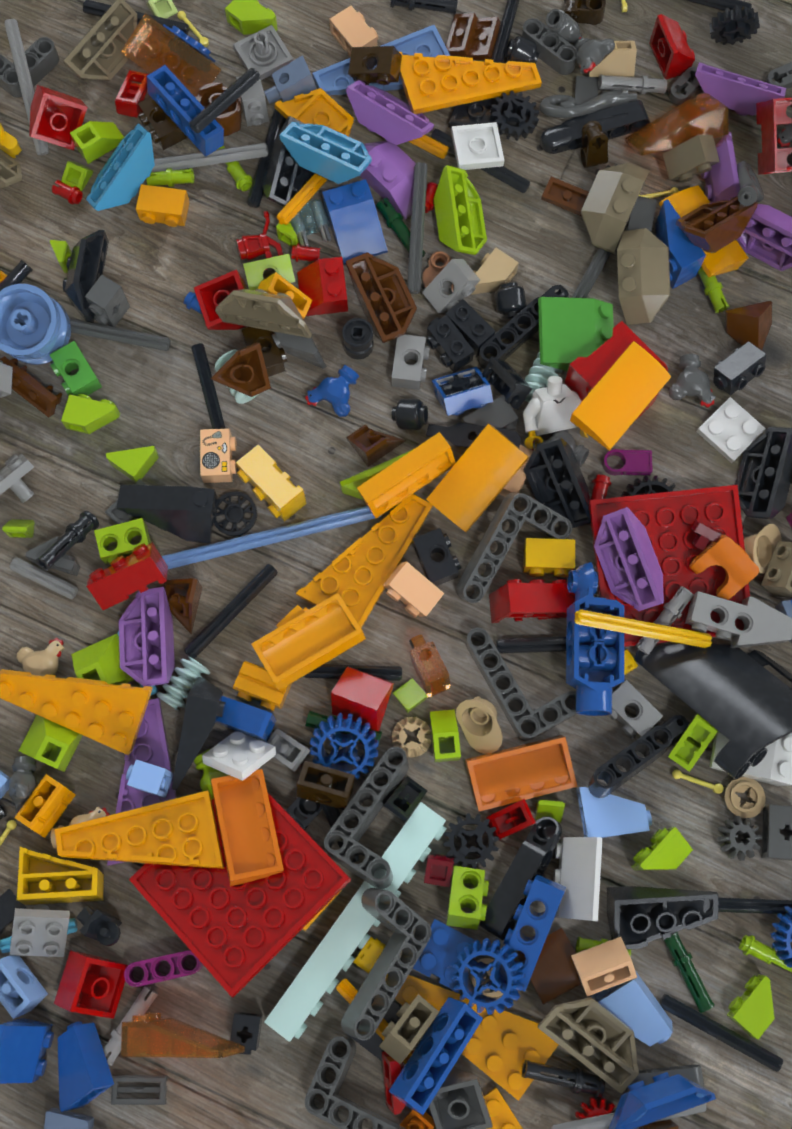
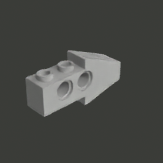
M699 591L693 594L694 597L691 599L685 624L691 625V629L698 632L706 633L707 630L715 632V636L721 639L731 640L733 638L730 648L784 643L792 639V618L754 597L749 596L742 600V604ZM712 611L719 614V623L712 621L710 617ZM736 618L742 620L744 624L742 631L735 626Z

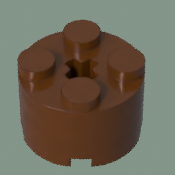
M220 82L206 84L201 87L196 99L206 108L228 87L223 86V83ZM241 96L215 119L224 128V137L241 129Z

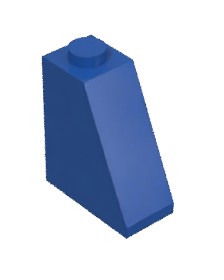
M225 696L222 697V702H226L224 715L223 717H218L217 724L242 732L263 742L268 741L277 721L273 713Z
M82 1021L72 1023L67 1026V1031L58 1037L59 1107L61 1112L84 1107L114 1085L94 1022L83 1024Z

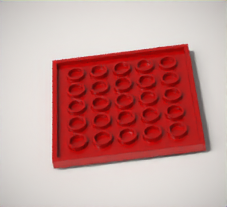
M738 485L589 500L593 546L601 527L603 516L628 507L646 528L663 573L664 603L638 611L634 606L611 593L594 548L599 598L617 600L623 604L624 618L653 623L663 611L664 604L670 602L681 586L693 594L699 591L718 597L716 595L717 589L722 585L726 576L723 567L713 565L698 574L689 567L692 560L703 551L692 544L697 534L691 529L695 520L718 531L722 535L728 536L745 551ZM749 583L741 588L729 601L742 604V600L750 596ZM690 602L681 612L682 616L676 619L671 627L692 630L691 625L685 624ZM712 611L710 614L712 621L719 623V614ZM736 618L735 626L742 631L744 624L742 620ZM708 630L706 631V633L710 634L712 637H716L715 632H711ZM624 633V647L635 646L643 636ZM660 640L658 643H665L670 641Z
M269 793L268 798L282 859L283 872L255 881L230 886L214 799H212L224 869L145 863L129 879L233 998L351 881L348 875Z

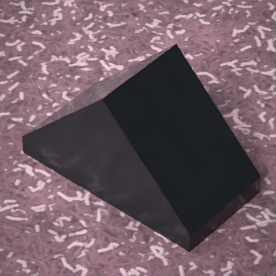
M407 776L385 803L384 809L403 823H406L427 793V790Z

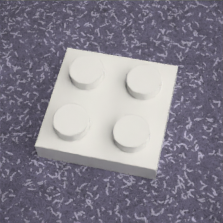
M497 122L452 126L451 135L458 168L470 170L504 166L505 160Z
M730 397L696 432L732 464L766 428Z
M235 731L202 755L203 764L243 781L276 755V748L262 740Z

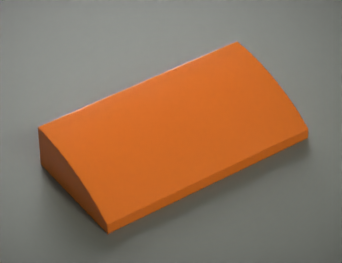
M563 735L496 751L492 754L465 759L479 812L515 803L523 799L527 800L578 787L566 737Z
M263 769L256 770L243 781L230 775L211 779V789L230 886L255 881L283 872L284 869Z

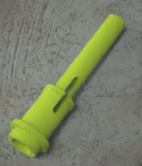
M226 162L228 166L227 171L235 180L237 189L241 191L249 190L252 186V177L245 173L239 162Z
M745 935L742 938L739 949L743 951L744 955L750 954L766 964L772 962L792 972V967H787L784 964L785 960H780L776 956L774 948L755 940L753 935Z

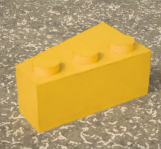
M259 445L236 462L239 470L236 472L245 484L249 481L254 487L252 492L260 501L264 499L270 505L267 508L276 519L280 517L285 522L307 504L304 490L299 485L296 487L289 480L291 477L286 472H282L277 463Z
M20 847L17 900L22 904L38 905L103 901L104 874L98 868Z

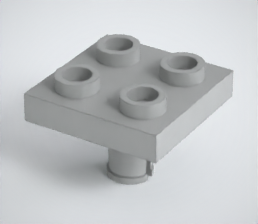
M272 25L233 44L234 51L246 70L255 68L260 74V80L271 76L277 70L294 61Z
M21 453L19 456L16 454L11 456L5 462L6 466L0 470V495L10 488L20 501L24 503L34 495V492L29 489L21 478L33 469L34 466Z
M38 904L33 909L15 908L9 955L64 957L70 911L50 910L45 904Z

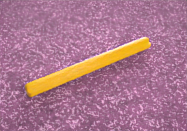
M586 610L575 612L574 622L578 625L702 648L710 647L712 644V636L708 633Z

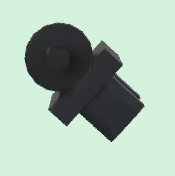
M85 906L76 917L83 924L79 931L84 936L97 940L105 946H112L118 942L121 934L119 926L122 924L118 918L99 909L94 911L89 906Z

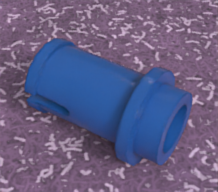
M189 292L184 299V304L187 305L186 308L189 310L192 308L202 314L195 292Z

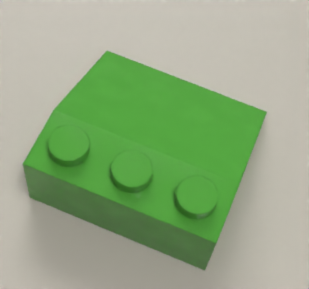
M540 297L538 299L540 364L568 371L569 364L576 358L588 357L612 337L614 328L613 304L594 298Z

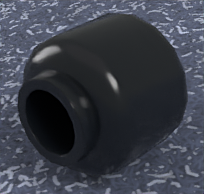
M517 36L509 41L504 56L507 57V62L516 61L536 64L539 53L536 52L537 44L522 36Z
M517 282L502 284L495 292L497 311L499 314H506L507 319L515 317L527 306L525 290L522 286H518Z
M401 399L398 401L397 406L392 409V420L396 421L398 428L401 430H420L428 422V407L420 399Z

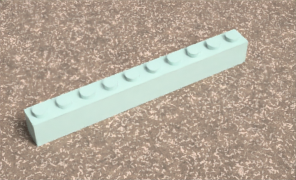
M420 802L381 857L389 863L393 874L391 885L383 890L392 892L396 897H399L401 894L398 888L403 881L408 884L417 872L413 869L417 861L424 862L432 849L428 847L433 839L438 841L447 829L443 826L446 820L422 802ZM379 869L374 873L373 877L377 879L383 878L387 871ZM366 881L363 882L264 1021V1023L289 1042L293 1037L300 1038L307 1028L304 1021L309 1014L312 1016L317 1014L324 1004L320 1001L324 993L328 992L331 994L339 982L336 976L340 970L343 969L345 972L355 960L351 956L357 947L362 950L371 937L367 934L371 926L378 927L381 923L362 906L363 893L369 888H375ZM380 897L377 900V906L380 902Z

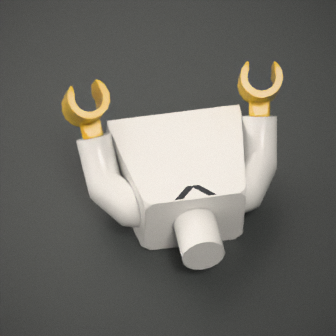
M559 376L549 377L547 387L536 389L533 392L532 399L523 411L525 432L528 433L524 444L528 449H533V440L535 441V447L537 444L543 443V439L539 435L577 427L570 421V418L582 400L575 391H571L566 384H562L563 380ZM580 429V435L588 438L587 433Z

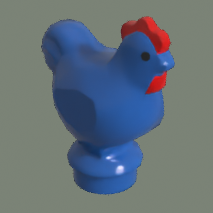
M344 365L342 369L338 370V378L327 377L318 387H314L312 391H307L308 395L305 399L308 405L316 406L318 402L325 400L332 404L335 414L339 417H346L349 414V385L356 384L359 375L353 369Z

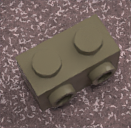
M697 135L663 153L669 180H679L680 183L692 180L693 175L697 173L701 174L712 169L711 166L720 162L713 135Z
M777 542L761 586L774 596L792 598V542Z
M418 994L410 1005L405 1002L396 1015L400 1018L395 1024L391 1021L382 1032L385 1039L379 1047L401 1064L423 1036L439 1011Z

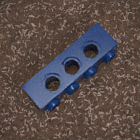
M166 65L147 75L148 94L205 157L224 145V128L215 119L200 133H195L190 128V121L205 108Z
M536 875L534 881L528 880L523 892L527 896L524 906L518 905L513 917L518 922L514 930H508L503 943L510 946L507 952L509 955L516 950L522 951L525 954L526 960L522 961L523 966L517 970L518 972L525 973V978L518 980L524 984V989L522 990L524 992L566 890L565 886L540 875ZM536 900L543 902L545 911L541 913L535 912L532 909L531 903ZM526 925L533 927L536 935L526 937L522 933V927ZM502 965L500 968L501 975L506 979V983L508 984L507 973L504 966Z
M448 997L389 1092L407 1107L424 1115L483 1018L466 1003Z

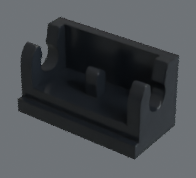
M491 356L490 362L484 369L482 376L487 379L489 374L494 371L488 382L501 395L505 396L507 404L510 403L514 409L518 410L533 388L507 362Z

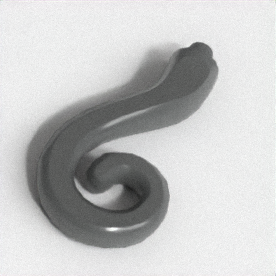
M628 89L608 91L580 105H577L576 99L569 95H552L543 99L539 107L540 111L547 116L571 118L637 100V93L628 94Z
M746 161L739 162L737 164L740 185L738 201L744 206L762 201L764 193L756 174Z

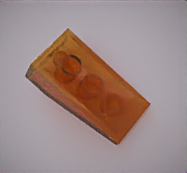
M146 13L121 51L124 56L149 74L166 65L195 98L198 96L201 87L213 83L222 70Z
M699 94L696 98L687 100L625 138V141L639 155L643 156L674 148L697 135H713V138L728 135V107L710 94Z
M161 1012L132 1015V1020L122 1022L121 1057L224 1058L245 1052V1046L174 1018L161 1017Z

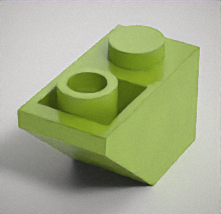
M233 0L225 8L227 22L243 35L254 34L270 25L276 31L278 30L275 13L271 9H266L258 0Z
M89 121L70 132L77 150L87 164L115 149L124 138L114 122Z
M69 394L61 422L66 429L91 434L118 419L120 412L112 401L106 399L96 401L84 394H78V396Z
M455 709L431 711L430 722L434 763L460 760L461 751Z
M760 974L757 977L754 975L748 980L745 985L747 990L741 997L737 996L733 999L728 1007L730 1011L727 1014L751 1038L759 1040L775 1019L770 979L766 975Z

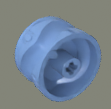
M14 284L0 291V350L30 365H41L53 361L49 354L67 345L71 336L70 319L65 309L43 290L33 285Z

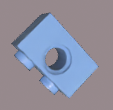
M136 760L135 764H131L126 774L127 785L137 790L166 798L174 773L165 768Z
M9 955L0 959V1002L10 1016L15 1019L32 1011L48 993L20 956Z

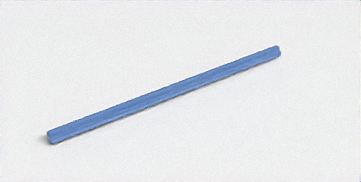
M368 506L165 555L162 558L166 562L168 569L375 519Z

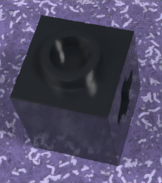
M245 1012L234 1013L229 1047L236 1048L235 1053L251 1055L252 1050L256 1051L258 1049L263 1015ZM245 1026L248 1027V1032L252 1033V1036L247 1041L244 1040L243 1035L239 1034V1031H242Z

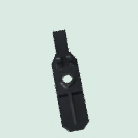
M457 423L446 427L428 424L426 436L433 437L440 432L445 440H448L454 446L469 448L474 440H470V437L473 434H476L478 437L486 426ZM496 428L518 448L520 447L521 437L516 431Z

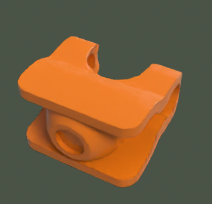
M721 535L717 543L712 541L704 551L692 560L689 566L696 574L703 572L713 565L722 566L726 576L722 585L718 587L716 595L726 600L733 597L759 573V567L750 559L749 555L726 535Z

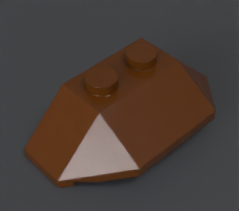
M738 196L731 197L730 200L708 203L678 219L676 225L695 246L703 248L706 252L715 253L741 237L758 203L755 202L752 205L744 206L738 201Z
M368 252L347 260L346 265L355 293L375 335L382 343L405 335L417 307L399 268L374 257Z

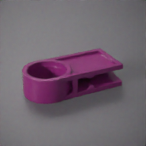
M610 450L603 459V469L606 473L614 476H651L653 472L652 450ZM613 455L619 456L623 460V468L618 470L610 468L607 464V458Z

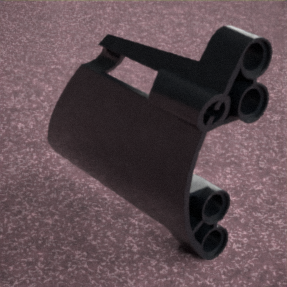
M712 643L707 648L686 644L656 646L649 655L641 650H637L634 660L730 740L717 754L714 762L734 780L743 776L750 765L755 767L764 759L768 752L767 748H765L766 746L792 733V688L784 684L765 669L764 666L770 665L791 683L792 674L763 652L753 650L750 653H745L740 648H730L731 645Z

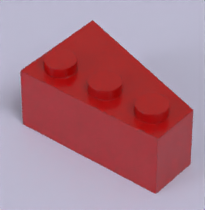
M153 542L148 545L143 543L132 550L133 553L125 558L120 556L110 563V567L104 570L99 568L89 575L90 578L86 587L102 610L127 600L129 595L137 590L140 593L147 591V585L158 580L162 584L167 581L168 566Z
M520 579L508 580L507 584L489 594L491 623H499L504 618H514L515 622L523 621V618H538V620L567 618V608L575 602V594L568 592L567 580H555L552 583H544L542 579L532 580L529 583H522Z

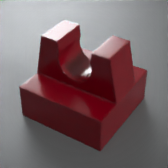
M695 520L691 527L697 533L692 544L703 551L710 540L717 543L722 535Z
M435 854V856L428 855L424 883L450 887L454 859L446 858V855Z

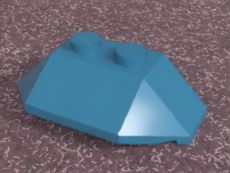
M291 122L280 134V140L299 166L337 184L360 176L372 162V158L362 142L324 125H299L298 122Z
M138 123L134 130H131L122 139L96 177L91 193L86 198L95 210L100 211L128 204L136 196L144 180L150 176L155 166L151 134Z

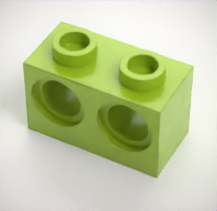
M143 518L94 530L100 558L105 564L108 563L109 565L120 556L125 558L133 553L132 550L143 543L145 545L151 543L147 524ZM142 536L140 543L136 545L131 544L132 538ZM118 542L115 550L107 551L110 543Z
M697 714L668 757L690 772L718 730Z
M454 866L451 878L447 926L478 930L480 921H485L487 905L482 904L483 896L487 897L489 881L484 880L485 870ZM464 884H473L475 888L469 889ZM468 907L473 912L465 913L461 908Z

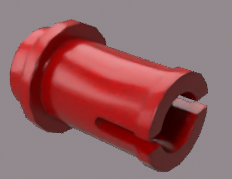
M60 180L54 182L59 187L52 186L53 194L68 200V203L72 205L81 202L83 192L80 191V188L76 186L71 187Z
M429 182L426 187L425 213L432 211L434 208V196L438 185L433 182Z
M297 243V246H292L291 259L296 260V262L299 260L315 262L320 259V248L300 246Z
M596 475V478L592 480L594 487L591 500L606 499L608 487L612 484L610 477Z

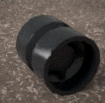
M354 318L349 320L342 330L344 351L353 359H364L373 351V328L365 319Z

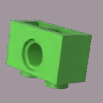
M75 341L49 354L54 362L50 366L57 377L62 375L65 382L61 384L68 396L69 394L75 396L84 394L88 396L102 388ZM79 369L75 375H69L72 370Z

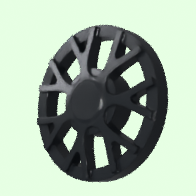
M238 491L228 492L219 497L214 517L216 528L228 536H240L251 530L257 520V507L251 497ZM232 496H238V504L231 503ZM248 500L251 505L243 509L241 505ZM222 502L228 505L225 511L219 508ZM245 513H253L252 519H244ZM225 515L226 520L218 523L217 516ZM243 521L246 527L239 531L237 524ZM229 522L233 524L231 531L225 530Z

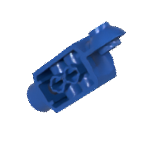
M591 562L579 566L576 570H570L568 575V592L575 594V602L567 608L566 683L576 689L577 714L606 716L612 714V688L624 682V633L578 625L574 622L575 612L579 610L624 618V605L617 600L593 597L597 591L598 574L594 571Z

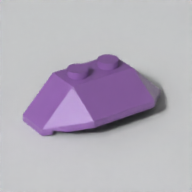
M700 62L698 64L695 76L709 103H712L716 108H728L735 110L739 115L746 116L749 114L753 116L756 115V103L785 98L786 88L718 69Z
M360 80L354 82L346 89L358 122L369 131L384 137L389 143L398 145L420 138L434 127V124L423 113H412L408 104L384 90L371 85H365V82Z
M727 132L716 145L720 162L711 166L712 169L710 171L701 173V177L705 178L706 182L704 194L711 203L720 200H730L731 197L738 196L740 191L731 132Z
M387 141L365 143L364 146L371 156L372 162L362 172L360 177L363 180L366 179L368 185L383 199L388 198L397 213H401L403 219L406 220L412 215L414 167L416 163L393 143Z
M758 204L745 230L737 241L744 252L780 271L792 267V217L769 205Z
M628 507L603 516L594 548L611 593L634 606L638 611L664 603L663 573L644 525Z
M158 587L148 589L142 593L138 591L135 596L136 598L119 619L120 668L143 687L169 683L175 668L173 619L165 588Z

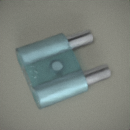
M317 199L307 202L290 221L301 246L306 245V247H309L306 235L321 232L324 242L327 243V239L330 242L331 236L328 230L330 224L322 201Z

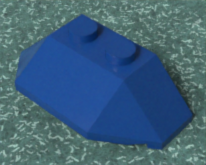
M668 1072L652 1077L654 1083L645 1086L644 1081L629 1085L630 1091L621 1095L609 1129H636L715 1100L716 1097L713 1092L682 1075L677 1074L669 1077Z

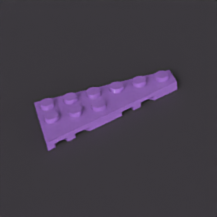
M159 698L149 700L133 751L129 755L125 754V765L121 777L115 814L177 798L176 790L172 789L173 779L166 798L137 790L127 785L126 774L131 764L134 765L136 760L159 766L172 772ZM108 860L107 866L120 864L124 862Z

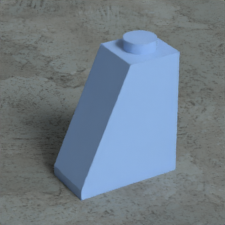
M588 787L576 789L584 837L607 838L650 831L649 826L652 825L650 810H646L645 804L611 794L604 798H597L590 793Z
M637 972V978L591 996L633 1030L635 1038L650 1047L657 1042L658 1044L664 1043L673 1033L672 1020Z

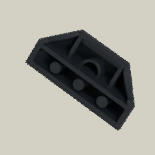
M292 116L287 118L272 145L262 182L266 198L283 207L288 204L315 174L299 166L280 140V134L291 122H298L299 125L304 124Z
M98 230L82 238L74 246L71 257L67 259L68 275L63 280V292L66 293L68 299L84 320L94 323V314L88 308L89 304L85 296L99 277L103 275L109 244L104 230Z
M769 427L765 434L756 439L743 453L735 485H738L740 507L748 518L771 520L785 507L792 480V428Z
M562 437L537 444L524 467V472L536 500L567 518L571 522L572 528L591 523L589 490L572 447Z

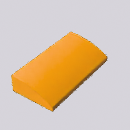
M699 185L661 200L659 205L662 207L663 202L668 199L681 218L700 206L711 202ZM737 240L715 253L704 251L706 257L701 267L708 277H713L737 270L749 257Z
M633 341L574 410L570 421L610 451L670 380L671 376L653 356Z
M488 424L426 500L454 524L467 532L527 461L529 456L494 426Z
M439 432L358 486L357 489L375 519L451 469L456 463L451 446Z
M337 593L251 643L279 691L364 641L366 638L345 602Z

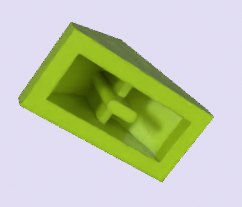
M154 446L106 453V458L111 466L134 482H137L139 479L142 480L159 458Z

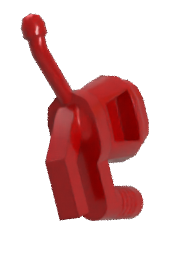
M265 211L263 214L266 221L261 234L242 236L241 239L236 240L241 260H251L262 254L265 255V259L272 258L269 245L276 249L277 256L283 255L281 244L266 236L270 223L268 211Z

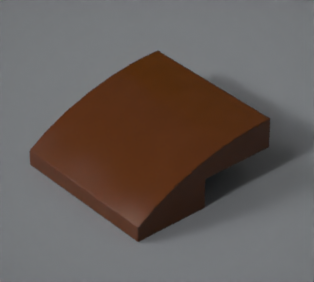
M475 12L455 14L446 44L450 56L473 58V60L491 59L501 24L498 16L477 18Z
M562 928L547 936L530 978V982L543 1005L582 984L571 957L576 952ZM522 951L516 952L520 962L526 960L525 954Z

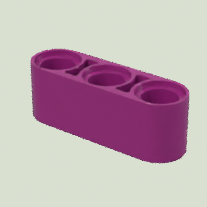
M191 950L131 963L124 972V978L130 986L139 987L195 974L203 968V964ZM187 955H193L197 960V965L193 970L187 969L184 964ZM163 960L167 961L171 966L170 973L167 976L159 972V964ZM136 966L144 970L142 981H136L133 977V970Z

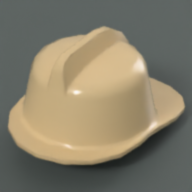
M767 524L758 534L744 538L745 552L759 567L760 574L767 571L777 542L782 541L781 533L775 524Z
M480 696L471 700H465L458 705L456 717L470 746L483 754H492L497 751L502 745L503 736L497 721L495 706Z

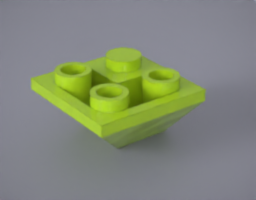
M114 634L71 654L77 678L106 681L107 684L115 685L126 684L134 680L120 668L118 634Z
M36 715L18 751L65 772L83 735Z
M664 827L662 830H657L650 838L652 844L649 847L642 848L633 857L635 863L631 868L634 871L674 870L679 867L693 849L676 827L668 829Z

